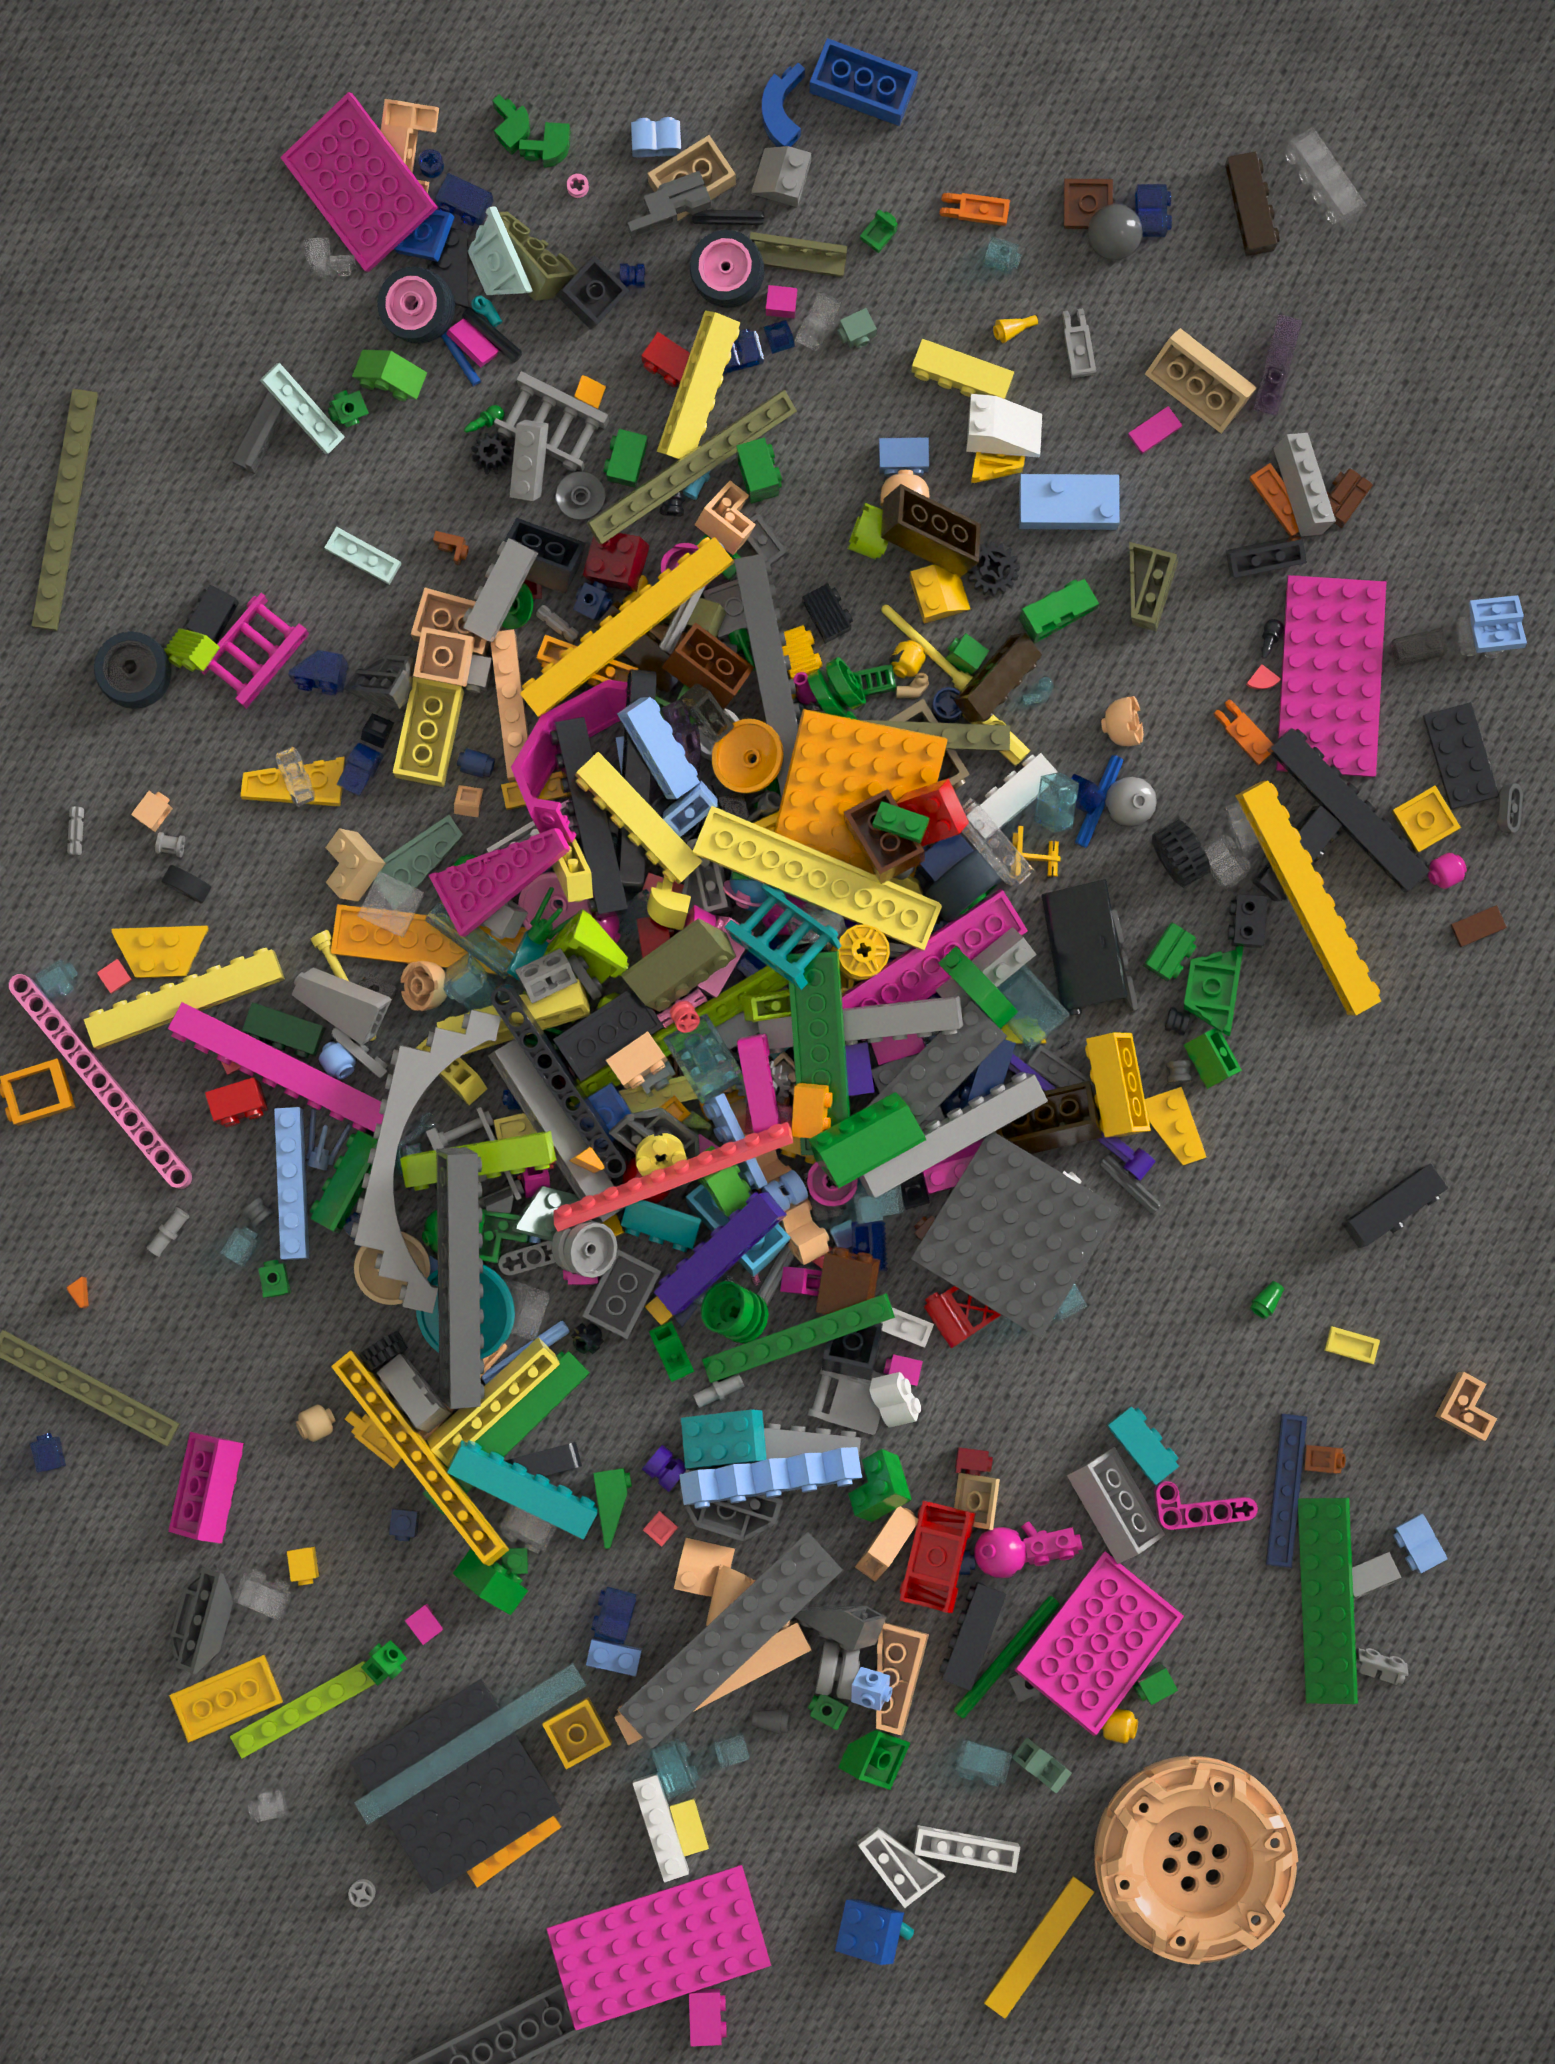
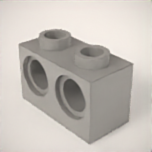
M561 948L515 970L531 1003L537 1002L577 982L570 963Z

